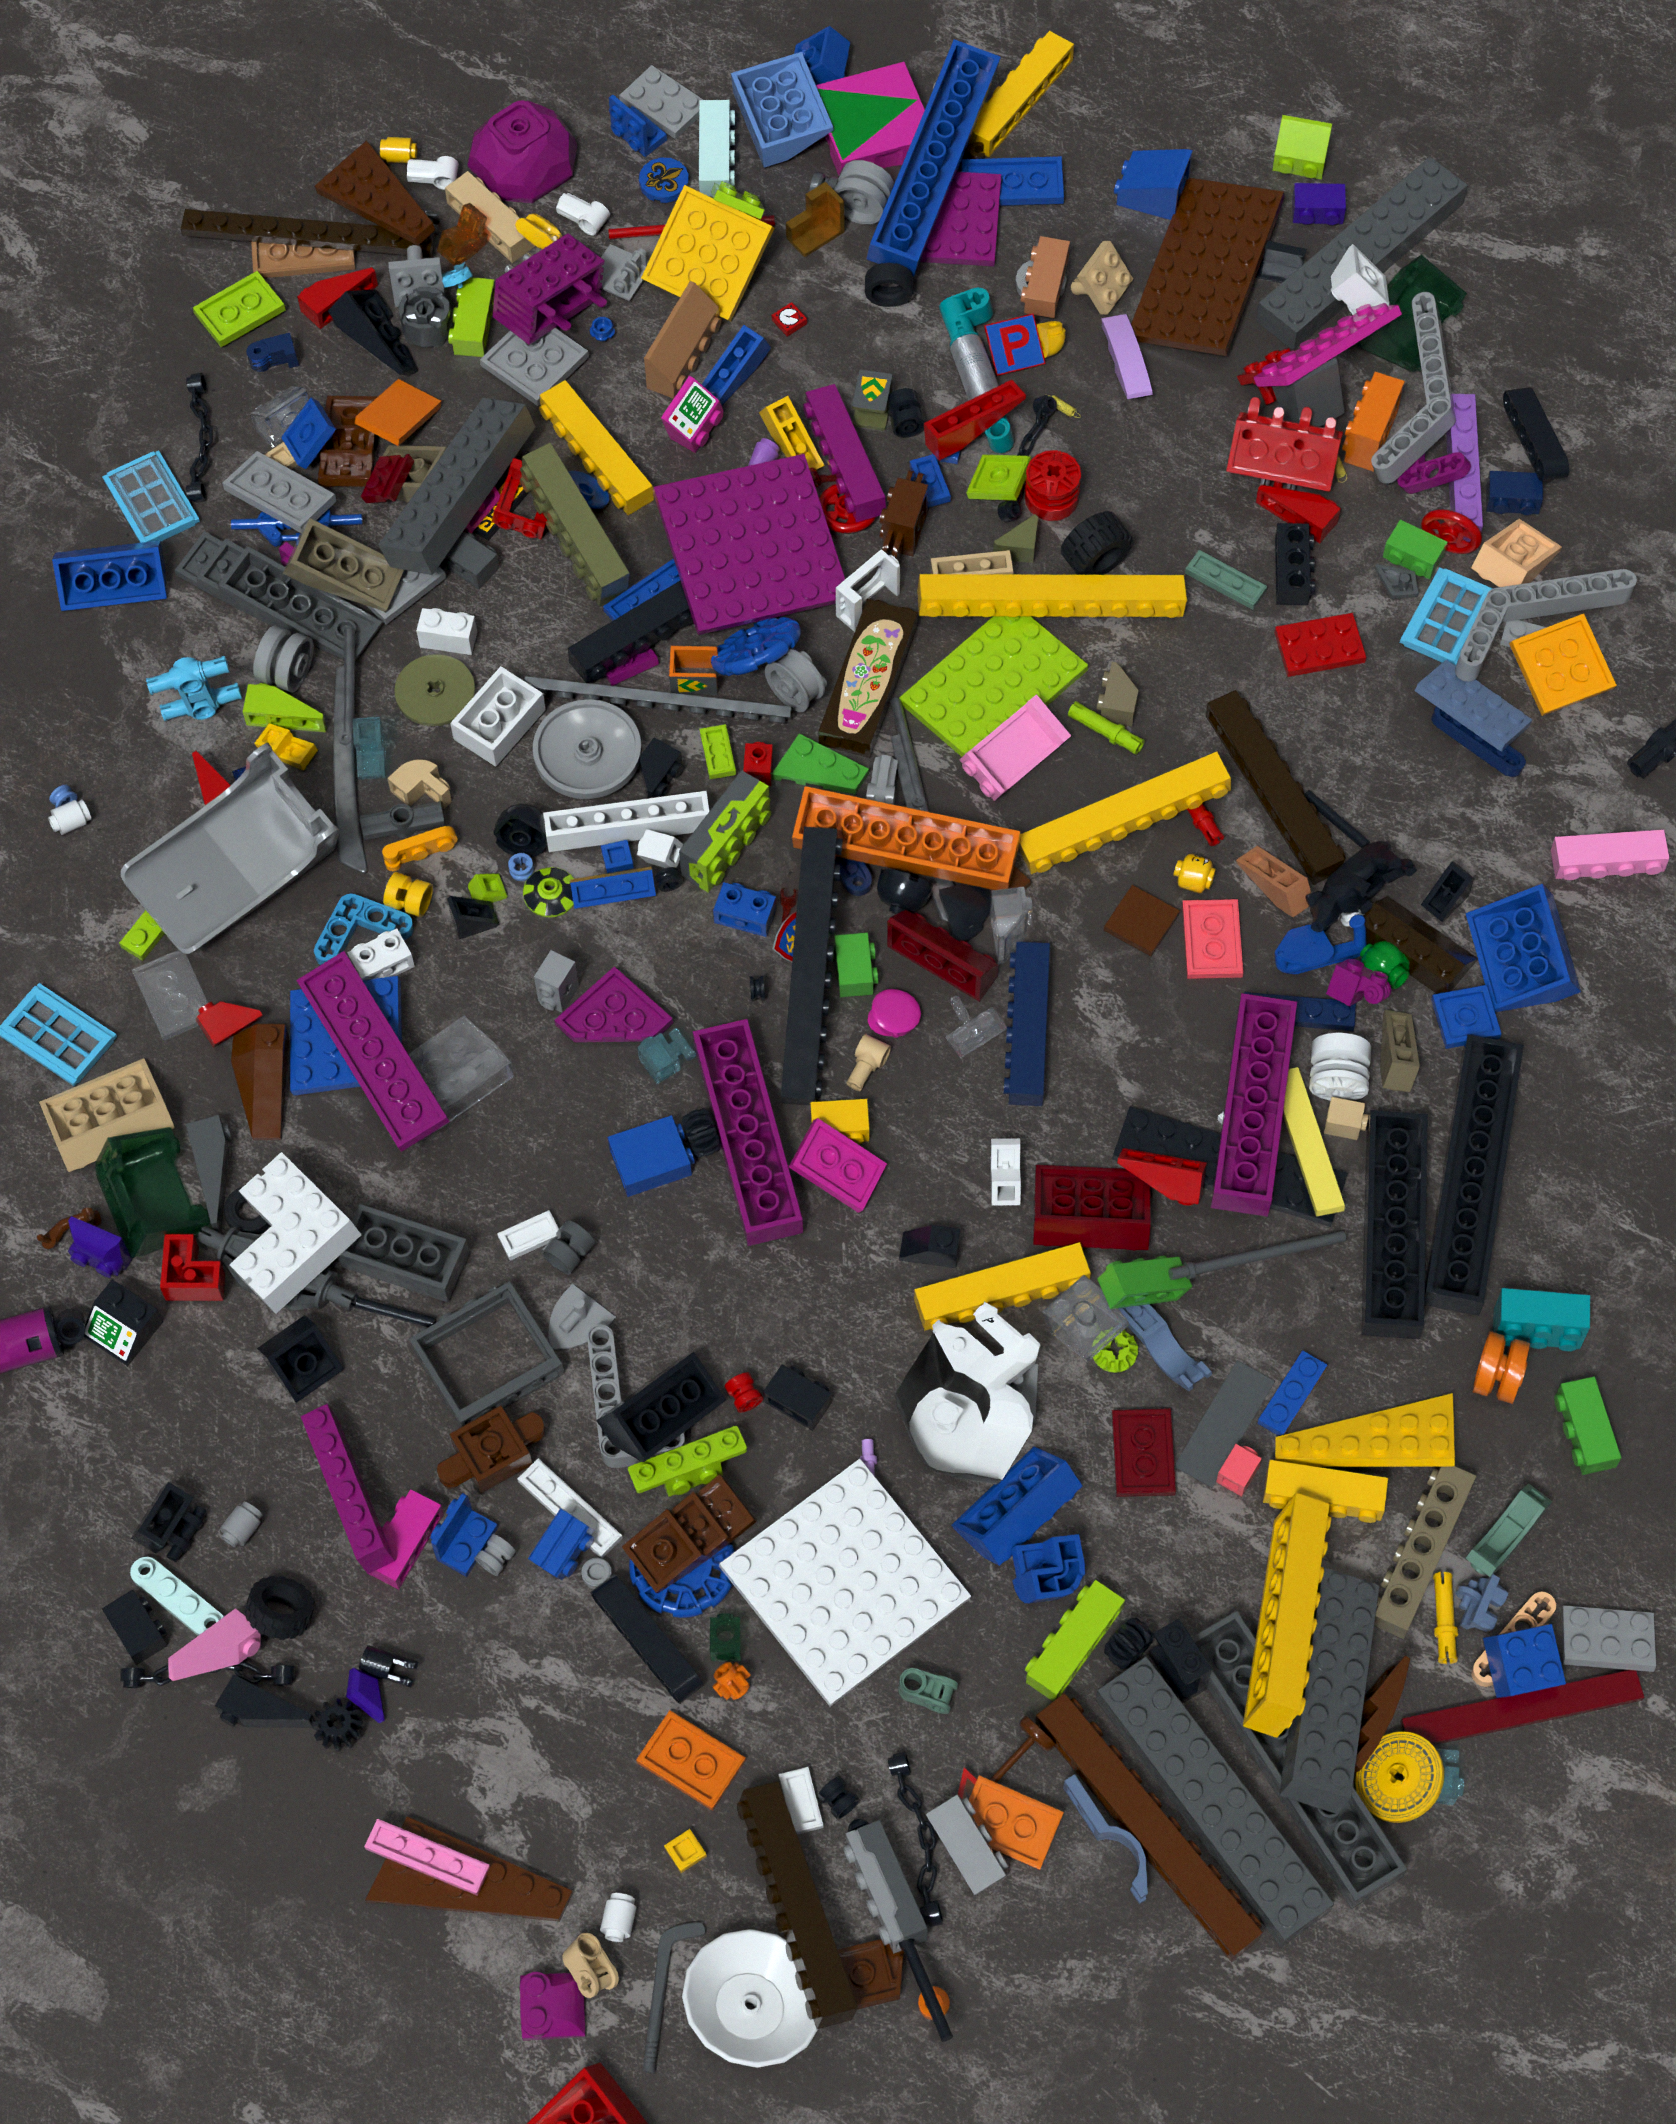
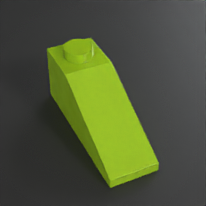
M264 683L257 685L248 684L243 707L246 725L267 727L270 723L285 729L326 732L327 727L324 715L275 686Z

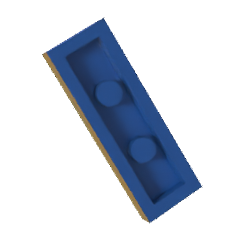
M651 867L570 880L574 909L656 896Z
M1302 1350L1261 1414L1257 1424L1278 1436L1285 1435L1328 1365Z

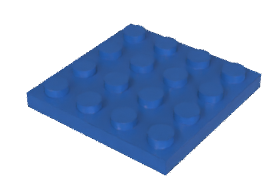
M392 976L363 980L402 1044L400 978ZM302 989L291 990V1093L293 1095L361 1087Z

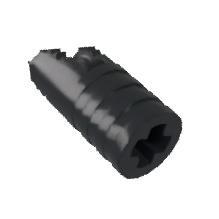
M368 1645L361 1658L359 1670L411 1688L413 1680L410 1677L394 1673L393 1671L396 1664L408 1669H417L419 1662Z

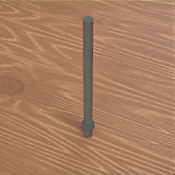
M1342 1230L1198 1263L1189 1261L1185 1262L1183 1266L1169 1269L1168 1273L1171 1280L1184 1277L1193 1279L1196 1275L1345 1242L1346 1234Z

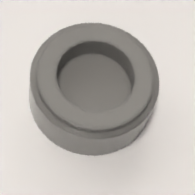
M592 1558L582 1567V1579L586 1586L591 1589H595L612 1576L609 1563L602 1558Z

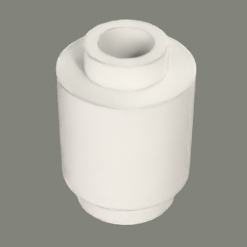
M73 800L52 809V816L48 817L53 831H59L61 835L86 825L87 821L91 820V815L83 800L78 802Z
M622 1893L611 1894L610 1900L606 1901L600 1931L605 1934V1939L612 1942H623V1939L631 1936L637 1908L634 1905L635 1898Z

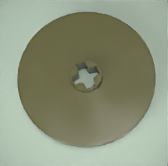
M433 654L417 658L406 665L397 677L394 692L400 711L408 719L424 726H442L451 723L475 696V684L471 672L462 662L447 655ZM433 688L436 690L439 688L440 692H430V689Z

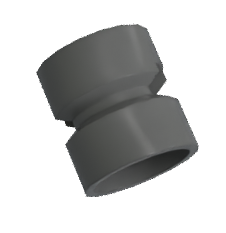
M566 1220L556 1232L557 1239L552 1238L541 1253L554 1268L570 1275L580 1262L579 1256H585L595 1244V1241L580 1225L571 1220Z

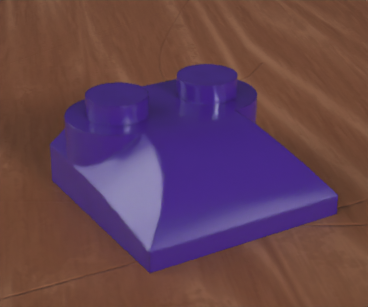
M70 1217L68 1222L73 1243L68 1249V1253L71 1255V1261L82 1267L86 1265L96 1268L95 1270L99 1274L107 1278H111L112 1275L118 1276L122 1270L128 1268L132 1259L121 1237L75 1217Z

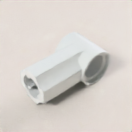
M449 156L439 157L437 161L410 159L407 164L408 182L432 183L437 188L445 190L446 186L456 180L459 163L456 159Z
M563 193L556 207L558 214L578 223L581 230L591 236L596 235L610 217L609 210L600 202L593 201L590 204L570 193Z

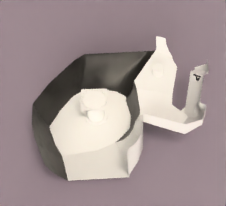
M984 1302V1305L980 1306L973 1315L976 1317V1321L1004 1347V1354L994 1356L964 1328L946 1325L938 1320L932 1325L933 1334L895 1392L897 1407L909 1438L927 1468L955 1478L998 1484L1006 1475L1032 1432L1033 1415L1030 1411L1029 1403L1021 1393L1009 1385L1035 1365L1040 1343L1030 1333L1024 1336L1021 1335L997 1314V1308Z

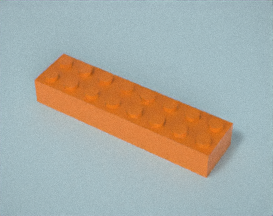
M806 786L804 787L792 835L793 847L802 849L804 827L837 829L838 838H843L842 855H836V857L1006 893L1009 891L1020 844V831Z

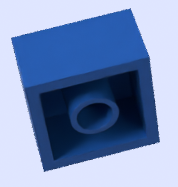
M1552 1624L1483 1638L1496 1698L1509 1697L1566 1684Z

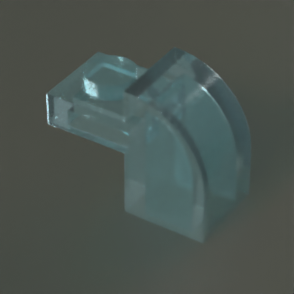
M380 717L354 718L353 737L357 753L358 779L386 778L385 739Z

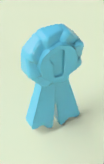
M464 262L460 265H455L454 270L442 274V283L445 288L456 284L458 288H462V282L473 275Z

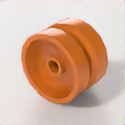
M1489 1331L1472 1392L1488 1396L1493 1389L1495 1380L1499 1381L1496 1392L1497 1399L1513 1404L1525 1375L1530 1343L1514 1339L1510 1343L1506 1355L1503 1354L1506 1343L1505 1336Z

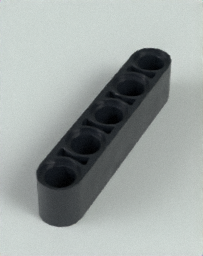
M1532 387L1505 390L1503 394L1505 412L1540 481L1567 478L1569 475L1567 456Z
M613 1574L590 1592L597 1605L678 1704L684 1702L704 1686L695 1670L617 1575Z

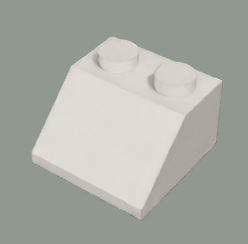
M1352 244L1331 275V292L1338 301L1343 300L1352 315L1356 314L1357 308L1366 304H1370L1372 307L1386 303L1388 306L1389 297L1386 276Z

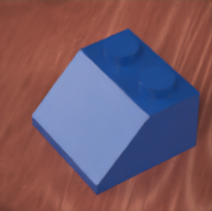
M828 26L796 44L794 54L802 52L815 85L845 77L844 72L849 57L850 41L831 26Z

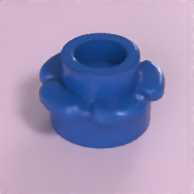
M598 317L592 322L590 334L598 341H606L615 334L614 325L610 319Z

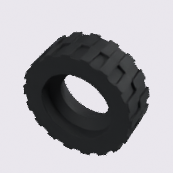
M269 1576L268 1578H261L259 1582L253 1584L244 1613H246V1620L250 1622V1626L258 1630L260 1634L267 1635L273 1639H294L298 1635L301 1636L304 1630H307L315 1608V1601L311 1596L312 1593L302 1583L300 1584L296 1580L288 1579L284 1576ZM269 1601L284 1603L291 1607L294 1613L282 1614L275 1612L267 1607L265 1603Z

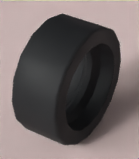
M880 263L872 266L865 275L866 298L871 303L883 307H896L905 304L913 295L912 272L907 267L896 263ZM882 283H894V284H898V286H895V287H884V286H880V284H882Z

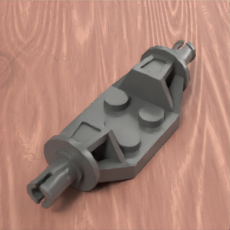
M206 1225L203 1226L201 1230L204 1234L199 1232L197 1242L218 1250L217 1261H220L221 1265L226 1267L240 1288L257 1295L238 1276L230 1264L233 1262L232 1256L237 1258L261 1235L241 1232L236 1227L231 1228L224 1235ZM325 1268L283 1308L290 1311L313 1307L322 1309L328 1301H331L350 1311L354 1307L351 1303L356 1304L358 1294L337 1286L338 1274ZM305 1290L316 1292L315 1296L303 1294Z

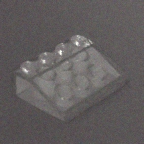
M462 1016L408 1054L449 1121L458 1117L514 1077L509 1059L488 1036L465 1016ZM431 1133L430 1135L426 1136V1137L423 1138L422 1140H425L426 1138H428L429 1136H431L433 1133Z

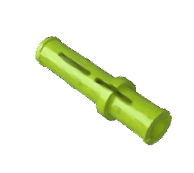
M1077 701L1072 704L1068 711V717L1105 736L1113 745L1118 744L1135 755L1143 748L1144 739L1127 731L1122 724L1117 725Z

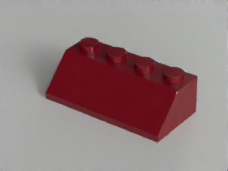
M904 910L890 917L887 921V947L980 1002L998 978L999 965L992 957L986 954L981 955L973 950L972 946L967 942L954 939L945 929L934 927L920 914H912Z

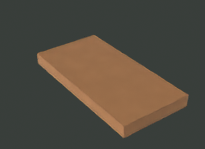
M251 242L253 273L258 271L263 278L355 270L354 250Z

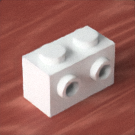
M422 608L416 630L420 648L472 655L477 636L475 616L464 612H445L438 608Z
M398 929L383 932L376 939L366 944H358L351 951L347 952L349 960L362 981L397 976L415 967L412 954Z

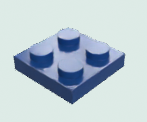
M310 398L281 438L297 465L307 469L310 463L316 459L325 443L331 439L336 428L319 401Z
M1487 985L1432 995L1431 1001L1445 1049L1464 1046L1467 1035L1495 1040L1500 1039L1501 1031Z

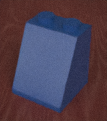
M1193 150L1133 151L1130 160L1124 161L1121 172L1123 175L1122 180L1118 179L1114 188V194H1117V205L1171 220L1173 214L1176 213L1177 203L1184 190L1185 182L1190 177Z

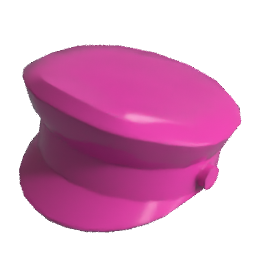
M898 989L883 990L873 999L872 1009L868 1014V1024L874 1032L880 1035L892 1036L894 1038L904 1036L910 1033L919 1023L921 1017L920 1006L915 998L907 992Z

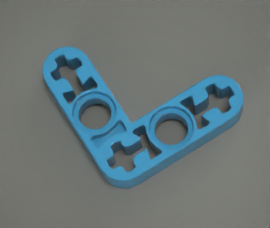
M346 894L337 903L315 945L314 954L316 961L322 965L343 952L358 925L381 934L386 931L395 930L396 925H401L404 922L406 928L401 927L398 931L403 940H406L414 931L412 919L402 911L356 894ZM352 904H355V905H356V909H351L350 912L348 913V918H349V920L346 919V916H347L346 906L351 907ZM373 912H381L384 915L379 922H371L368 918ZM337 925H344L347 928L346 932L340 936L332 934V929ZM331 946L332 955L327 954L326 957H323L322 951L327 952Z

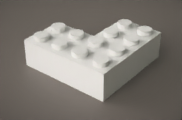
M282 1152L262 1169L265 1172L262 1177L257 1174L239 1190L250 1206L271 1227L230 1264L238 1276L275 1314L361 1236V1233L351 1220Z

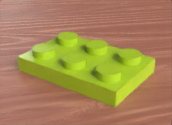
M721 181L720 185L714 182L711 190L714 200L761 219L764 208L757 195L748 191L740 194L736 191L735 186L727 182Z
M258 271L193 307L196 317L220 347L227 345L286 311L285 304Z

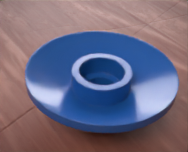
M568 471L590 508L600 509L607 505L609 494L607 490L603 491L595 478L583 472Z

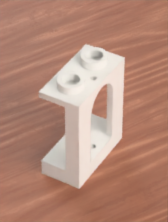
M881 549L836 587V616L854 632L862 614V605L867 599L874 596L884 586L896 596L900 594V564L898 560L892 555H887ZM878 566V570L873 578L855 592L852 587Z

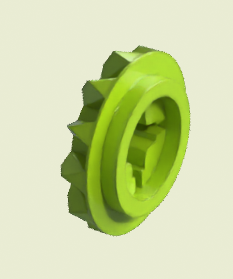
M1111 1327L1108 1330L1100 1331L1093 1340L1091 1352L1095 1363L1100 1368L1108 1372L1118 1373L1129 1369L1135 1363L1138 1355V1346L1134 1336L1128 1334L1124 1328L1119 1330ZM1112 1340H1115L1117 1347L1123 1348L1119 1350L1117 1359H1115L1112 1351H1107V1349L1111 1348Z

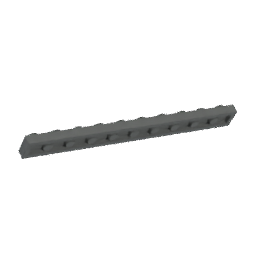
M525 676L524 680L542 692L543 696H546L547 692L557 693L558 698L573 699V695L584 696L583 700L610 699V704L626 705V701L637 702L636 706L641 708H652L653 704L663 705V710L679 711V707L690 708L689 713L704 715L706 710L716 711V716L728 718L732 717V713L743 714L742 719L758 721L759 716L769 717V722L785 724V719L792 720L793 708L790 706Z

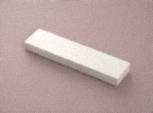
M539 1458L517 1478L518 1482L554 1516H556L561 1508L594 1529L595 1531L592 1534L594 1540L590 1549L600 1558H603L622 1539V1535Z

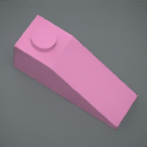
M235 1608L168 1658L169 1678L175 1681L237 1665L247 1657L255 1655L259 1648H261V1634L255 1628L253 1629L250 1626V1622L246 1620V1616Z

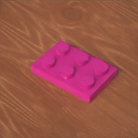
M817 1118L813 1120L789 1168L859 1213L863 1211L887 1163Z

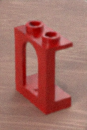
M513 458L497 507H495L492 523L497 524L502 529H512L521 532L528 538L542 539L547 521L543 513L539 514L537 512L534 520L509 512L522 476L520 470L522 461Z

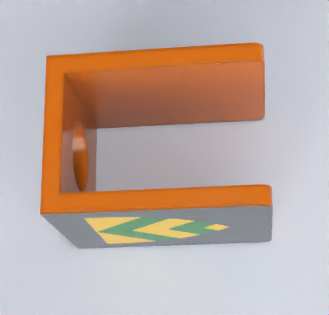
M671 646L669 669L671 693L717 695V675L715 673H676V668H712L711 658L712 656H718V648L714 646Z

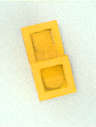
M270 723L254 743L258 748L265 743H269L274 753L282 762L303 771L318 751L314 743L293 737L290 730Z

